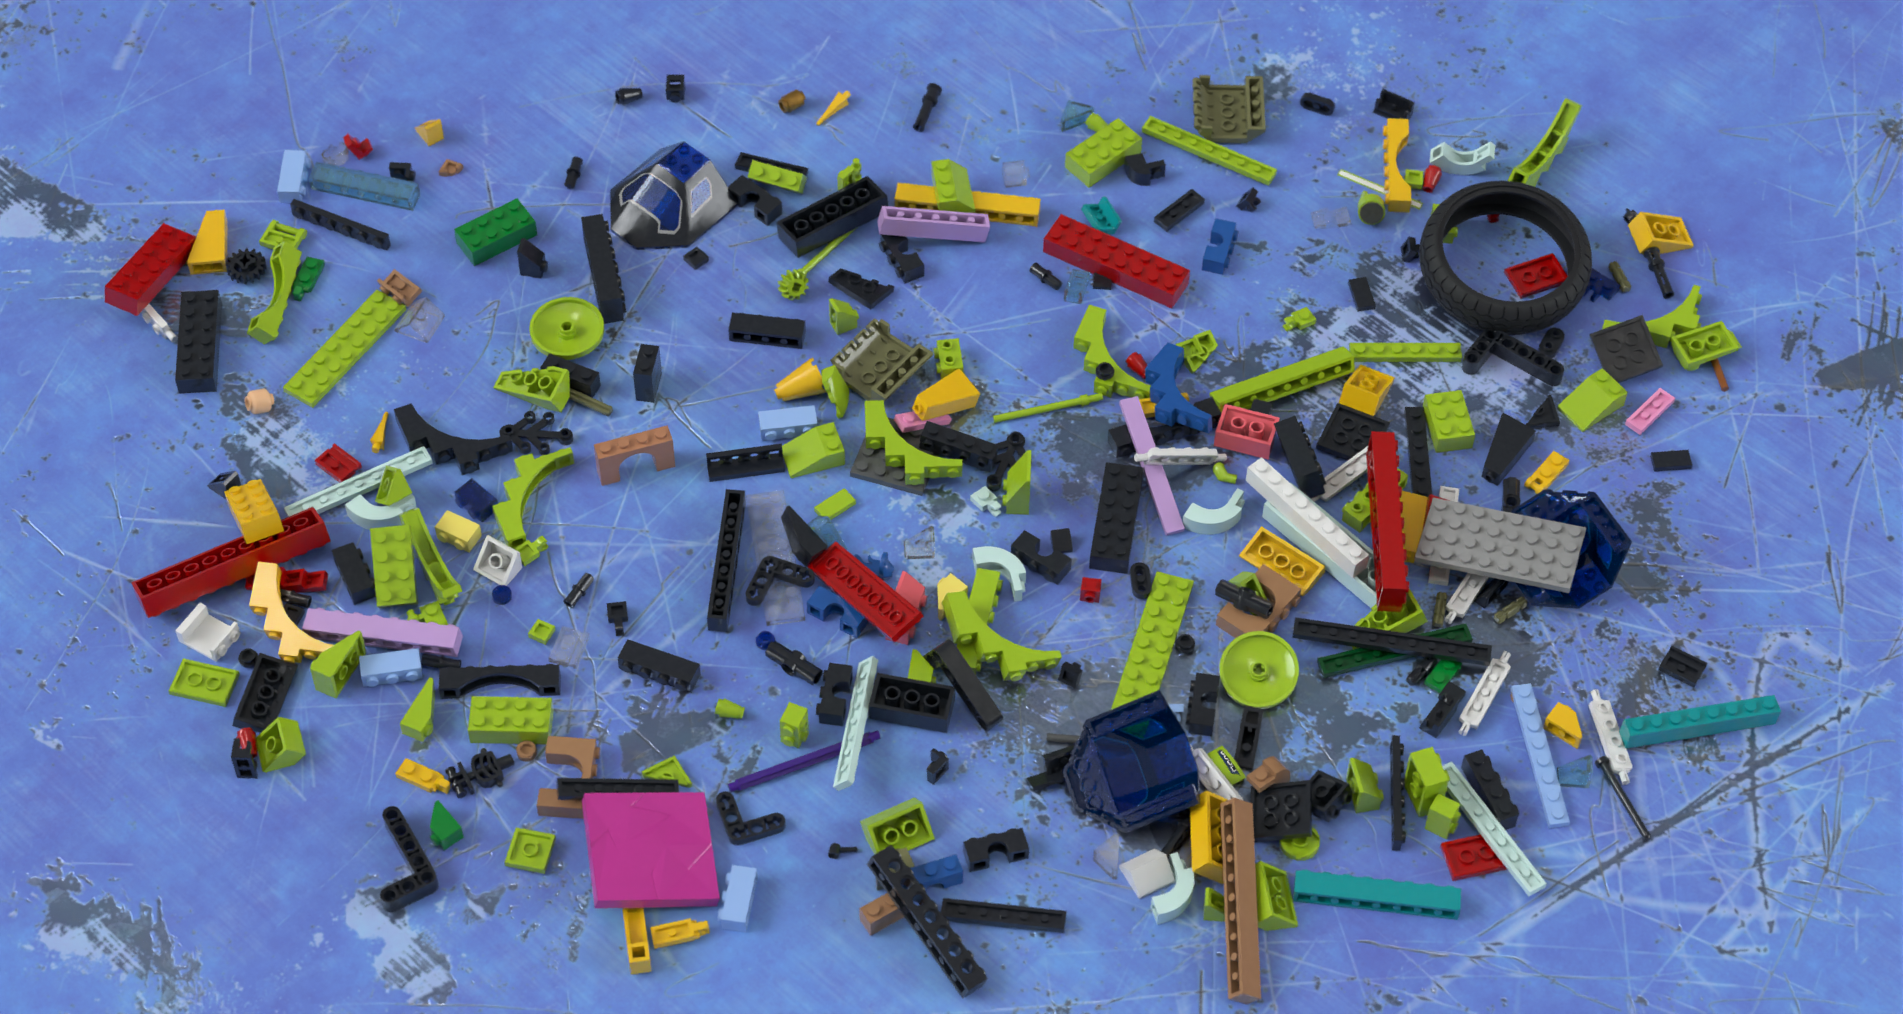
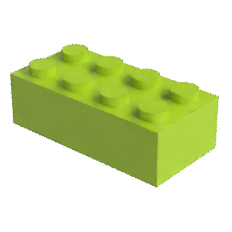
M1117 118L1065 153V168L1090 188L1125 163V156L1141 153L1142 138Z
M400 525L370 528L377 607L385 608L418 604L411 526Z
M472 696L468 724L470 743L519 744L522 741H531L534 744H547L548 736H551L554 713L552 698Z

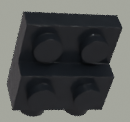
M1317 770L1309 779L1312 783V814L1327 822L1332 818H1337L1341 807L1344 804H1349L1352 800L1353 792L1350 785L1320 770Z

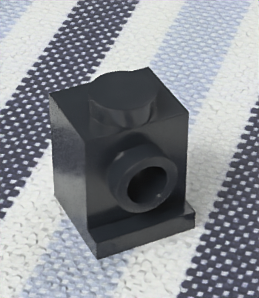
M667 75L666 99L674 103L684 100L685 76ZM671 82H680V84H671Z

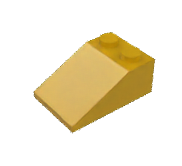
M1640 212L1628 224L1640 254H1644V251L1650 247H1658L1660 250L1659 254L1689 249L1694 246L1681 217Z
M1360 364L1345 382L1339 403L1374 416L1384 401L1395 377Z

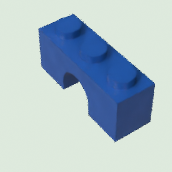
M1215 218L1210 243L1218 246L1207 245L1202 262L1203 271L1223 275L1225 268L1229 267L1230 258L1228 256L1233 254L1235 244L1232 243L1237 241L1239 233L1236 230V222Z
M818 586L807 601V613L823 622L830 614H840L842 616L840 618V630L856 639L869 623L852 606L828 588L825 589Z
M957 854L911 868L914 877L925 889L936 883H941L943 889L963 883V869Z

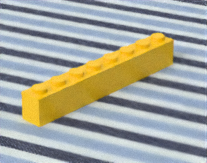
M898 183L895 194V207L938 210L934 187ZM972 191L975 212L972 213L988 214L989 221L1038 226L1041 199Z

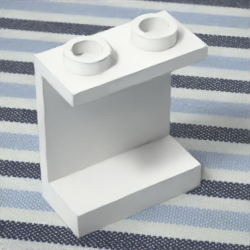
M199 603L175 630L179 642L215 662L226 654L228 648L238 640L241 634L238 623L234 621L229 626L209 615L206 605Z

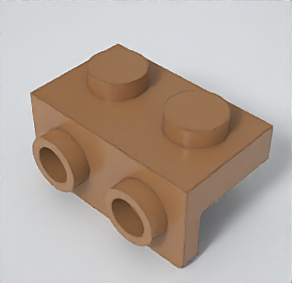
M395 269L384 281L380 278L377 280L380 285L379 289L383 293L392 295L393 300L397 301L399 305L403 303L406 307H409L422 292L417 285Z

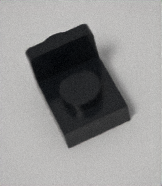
M390 162L389 171L391 179L406 180L407 187L411 188L412 181H415L416 173L415 170H412L411 163Z
M935 748L931 750L932 762L927 767V781L933 785L949 769V758L944 752L937 751Z

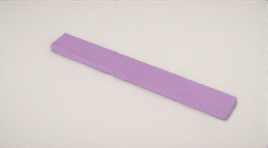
M1136 396L1120 400L1119 404L1136 453L1145 454L1156 446L1139 398ZM1140 461L1141 467H1144L1143 473L1165 535L1184 532L1185 528L1163 466L1144 465V462Z

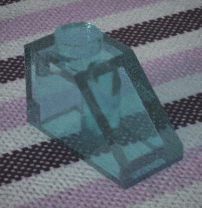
M817 516L807 524L828 547L836 541L843 548L847 549L828 516Z

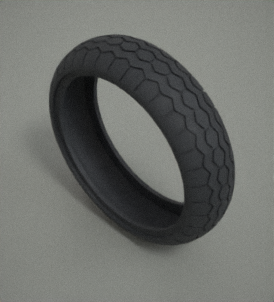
M1513 181L1482 182L1453 193L1431 214L1424 227L1419 247L1420 267L1425 283L1435 300L1449 314L1473 328L1482 331L1488 328L1491 331H1503L1508 335L1533 333L1552 326L1567 316L1583 297L1589 284L1592 270L1590 243L1582 224L1573 212L1551 194L1537 187ZM1489 214L1518 217L1535 224L1552 237L1564 255L1568 277L1558 288L1540 298L1527 301L1494 299L1473 290L1458 278L1446 259L1443 240L1453 227L1474 217Z

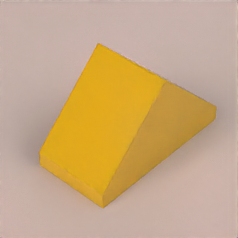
M440 119L429 120L415 127L416 132L428 146L444 139Z

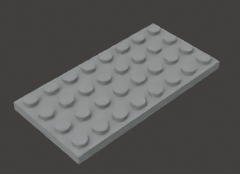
M1433 498L1415 555V562L1570 593L1586 534V527Z

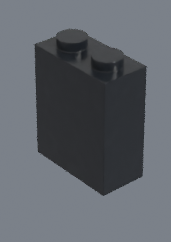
M641 344L633 371L635 396L637 401L654 403L662 375L660 348L655 345Z

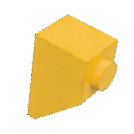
M1558 702L1546 717L1543 728L1578 749L1582 733L1576 712L1569 706Z

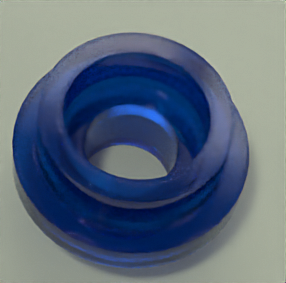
M762 631L756 637V645L762 650H767L768 645L775 641L774 635L769 631Z

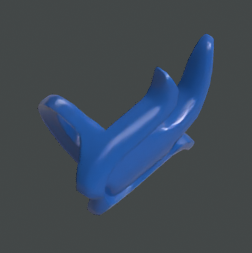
M888 552L882 554L881 560H874L869 555V563H865L859 555L855 554V557L879 578L892 577L894 567L888 560Z

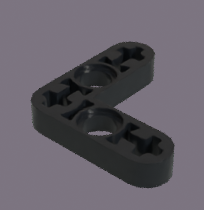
M766 556L759 564L746 590V602L751 606L760 605L774 578L800 587H810L815 581L814 572L807 567L774 556ZM773 564V566H770V568L768 569V572H766L767 566ZM791 569L793 573L790 575L783 574V570ZM759 578H766L768 580L765 584L757 582ZM756 589H757V590H758V596H755L754 598H751V596H754V595H755Z
M720 792L716 797L718 812L728 839L733 845H743L779 834L786 827L785 817L781 813H772L743 822L734 796L730 792ZM723 799L728 801V809H726L724 802H722ZM728 815H735L737 819L734 822H728L726 817ZM776 820H777V822H778L780 825L776 826V824L773 823V821H776ZM756 825L763 828L759 833H755L751 829ZM738 832L741 837L737 838L734 833Z

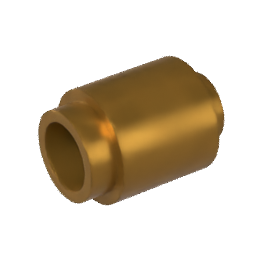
M797 89L789 92L778 100L780 109L784 113H790L805 104V95Z

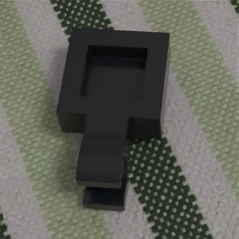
M626 601L607 603L609 624L615 623L616 636H624L623 622L628 621Z

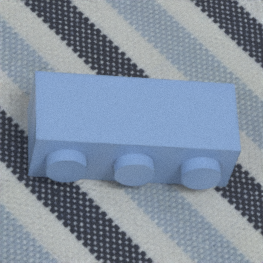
M284 150L277 190L280 203H291L293 199L302 202V197L306 195L307 169H310L311 165L306 151Z
M814 405L758 412L761 441L798 437L817 426Z
M419 648L359 656L363 687H374L387 683L395 684L401 681H415L423 678Z
M732 865L731 873L727 872L726 885H728L727 891H723L722 903H724L723 909H719L718 921H721L722 929L739 932L747 931L758 879L757 868Z

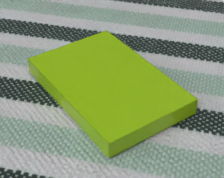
M182 659L170 686L169 694L226 707L240 673L238 670Z

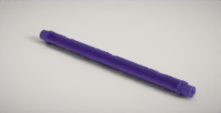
M879 731L864 733L861 747L881 739ZM842 742L736 779L735 782L728 784L729 791H741L840 755Z

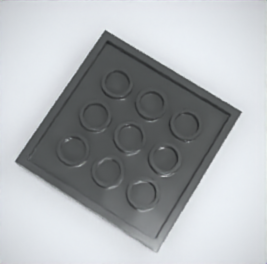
M888 418L897 434L908 444L930 455L939 456L919 448L923 429L902 433L894 419ZM866 435L850 471V477L923 496L929 478H924V484L905 485V466H886L885 448H866Z

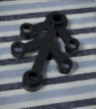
M527 411L522 420L514 425H504L499 431L500 437L509 434L511 441L520 449L522 454H529L531 452V445L529 442H523L519 437L527 438L539 450L541 455H548L550 447L548 443H542L538 438L558 439L561 445H570L573 442V433L568 428H563L560 431H540L547 425L554 423L555 418L552 412L544 413L541 421L527 430H521L526 425L533 424L536 421L535 413Z
M1012 432L1006 441L996 443L999 445L998 451L1008 449L1005 453L997 455L994 464L999 462L1000 464L995 474L989 475L986 480V486L989 490L997 491L1001 488V478L1008 464L1011 468L1016 463L1013 456L1015 451H1017L1020 458L1026 452L1023 447L1025 445V437L1020 432Z

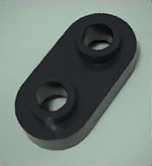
M1304 93L1300 99V104L1303 108L1329 116L1335 109V103L1331 99L1313 93Z
M1559 328L1548 329L1539 344L1538 351L1553 359L1564 341V332Z
M1134 563L1130 568L1132 593L1139 599H1145L1152 590L1150 570L1145 563Z

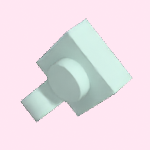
M986 486L970 495V500L982 512L988 509L994 517L1001 514L999 510L1001 505L997 502V497Z

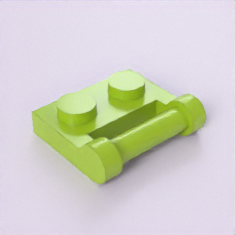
M272 220L259 243L260 246L274 249V247L286 241L297 249L302 240L306 238L307 229H297L281 224L277 220Z

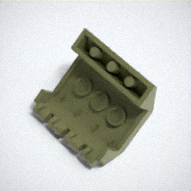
M1199 75V78L1192 79L1194 128L1198 130V134L1214 143H1247L1266 131L1263 76H1245L1244 85H1209L1210 75Z
M874 318L865 327L866 329H862L853 338L854 341L851 340L841 349L842 352L839 351L830 361L836 366L851 390L868 401H886L933 356V352L919 343L914 348H911L890 334L889 323L883 319L878 321Z

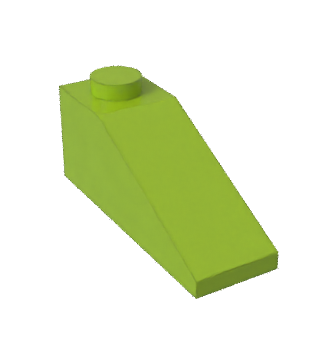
M429 677L400 722L402 734L424 742L425 738L430 736L433 731L435 703L433 678Z

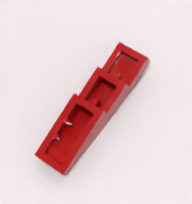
M279 567L281 570L280 589L287 591L295 590L296 593L326 591L329 574L325 570L307 572L303 568L286 571L284 567ZM255 574L246 579V590H252Z

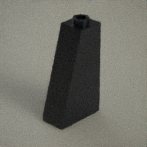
M1503 413L1484 464L1482 478L1498 486L1533 443L1536 431Z

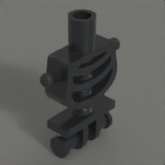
M482 748L480 750L481 753L473 756L471 760L472 772L467 774L461 762L457 763L458 773L455 772V767H448L445 773L449 776L448 781L452 784L453 791H456L457 797L463 798L467 795L466 790H464L465 787L468 788L471 795L474 794V788L471 783L474 779L484 788H490L496 784L498 787H502V780H504L502 770L514 765L511 754L496 759L492 751L487 752L485 748ZM480 763L481 768L476 769V766Z

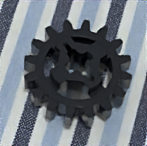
M246 248L244 252L239 249L238 254L232 253L233 258H227L226 270L232 281L236 279L237 283L244 281V284H247V281L254 283L255 278L260 280V275H265L264 270L267 269L265 257L262 256L261 252L256 253L255 249L249 251Z

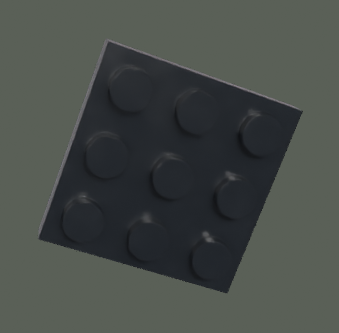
M1643 315L1589 335L1602 368L1618 383L1663 367Z
M1337 403L1317 442L1316 449L1349 460L1368 446L1371 431L1387 432L1390 422Z
M1310 780L1272 784L1260 793L1251 786L1250 803L1253 805L1254 843L1312 837V783Z

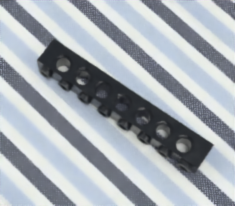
M726 489L707 614L708 631L728 632L746 507L744 490Z
M890 845L873 855L867 866L961 997L965 998L981 988L988 979L984 969L978 966L973 954L965 948L960 936L950 927L948 919L942 916L937 904L929 898L924 886L914 877L912 869L906 866L902 860L901 854ZM913 901L918 902L920 906L915 905ZM925 918L930 919L932 923L928 922ZM937 935H941L944 940L940 939ZM949 951L955 953L956 956H952ZM961 968L966 969L968 973L963 972Z

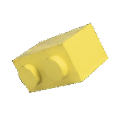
M448 510L435 526L436 536L441 542H447L454 545L457 549L465 550L469 553L482 536L479 524Z

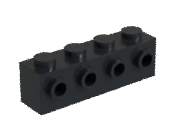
M927 421L919 444L920 449L950 459H962V463L991 472L996 461L999 446Z
M1482 749L1464 755L1461 769L1471 787L1505 830L1515 827L1519 816L1518 807L1515 804L1513 805L1510 800L1509 791L1501 784L1500 775L1494 771L1490 757L1486 756Z

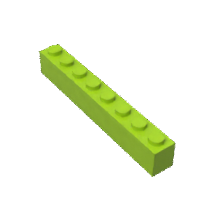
M1342 346L1210 392V398L1213 397L1221 414L1225 404L1250 409L1254 399L1270 402L1353 373L1355 371L1354 356Z

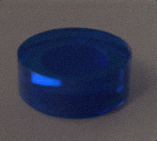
M506 585L496 586L492 591L493 601L498 605L509 603L512 599L511 589Z

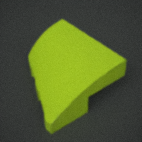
M1211 330L1196 334L1193 338L1176 344L1184 348V365L1191 374L1196 372L1218 346Z
M833 365L822 369L821 375L824 388L831 404L834 403L836 406V415L839 419L844 416L848 406L849 387L836 366Z

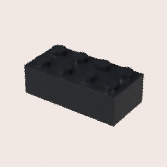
M1292 416L1274 423L1281 447L1299 490L1310 499L1325 494L1324 485L1327 484L1322 474L1321 466L1316 460L1317 457L1314 449L1311 448L1308 435L1304 433L1305 429L1302 421L1298 422L1296 416Z
M877 673L869 702V719L947 733L955 702V687Z

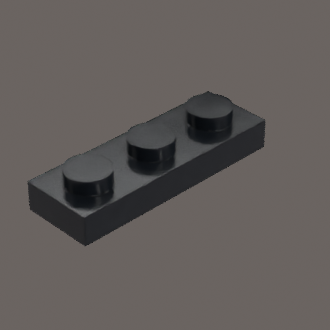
M1191 189L1156 215L1154 222L1167 232L1203 205L1205 198Z

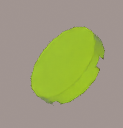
M1312 827V837L1279 840L1280 849L1290 859L1306 861L1313 858L1318 852L1320 836L1316 829Z

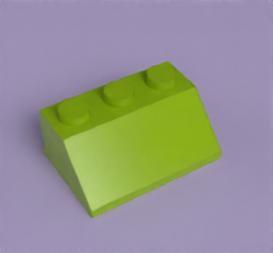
M950 159L931 161V176L938 210L975 212L967 168Z
M915 797L860 821L865 838L874 854L890 845L894 849L907 847L909 851L935 839L923 803Z
M1262 861L1255 864L1258 928L1270 931L1297 927L1298 922L1287 872Z

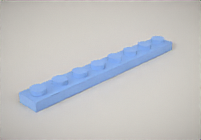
M1530 683L1511 686L1513 701L1548 827L1569 826V817L1532 685Z

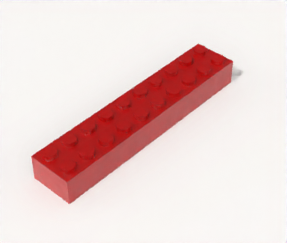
M1371 431L1366 452L1377 611L1401 612L1402 605L1406 604V593H1409V581H1406L1408 565H1405L1404 562L1407 559V550L1403 549L1406 535L1402 533L1404 517H1401L1403 512V502H1400L1402 487L1398 485L1401 479V472L1397 471V467H1399V455H1396L1398 440H1395L1394 432Z
M314 507L308 508L282 519L283 532L246 544L243 536L133 581L131 582L132 587L147 617L159 616L164 611L178 608L181 604L188 601H195L200 596L214 593L219 588L230 586L238 580L253 576L256 573L258 562L285 563L295 556L304 555L314 548L323 547L326 543L331 542L324 521Z

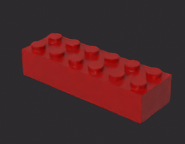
M163 223L105 285V303L138 316L187 262L196 236Z

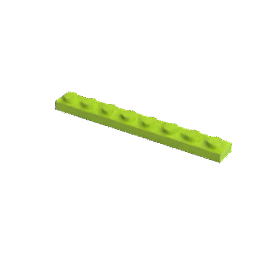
M1150 116L1142 127V132L1265 185L1269 186L1277 174V169L1155 117Z

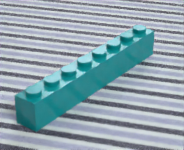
M1775 695L1624 719L1619 734L1625 749L1773 725L1776 724L1781 710Z
M1304 869L1296 870L1293 902L1458 920L1461 908V888L1435 886L1431 883L1417 884L1411 881L1399 882L1392 879H1373L1368 876L1355 877L1349 874L1319 873Z

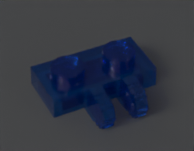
M1592 268L1590 281L1583 296L1592 290L1594 291L1590 297L1592 302H1595L1600 296L1610 301L1620 290L1621 285Z

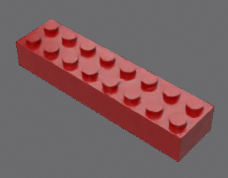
M1060 214L1044 237V253L1094 274L1096 272L1111 279L1114 284L1171 309L1189 284V269Z

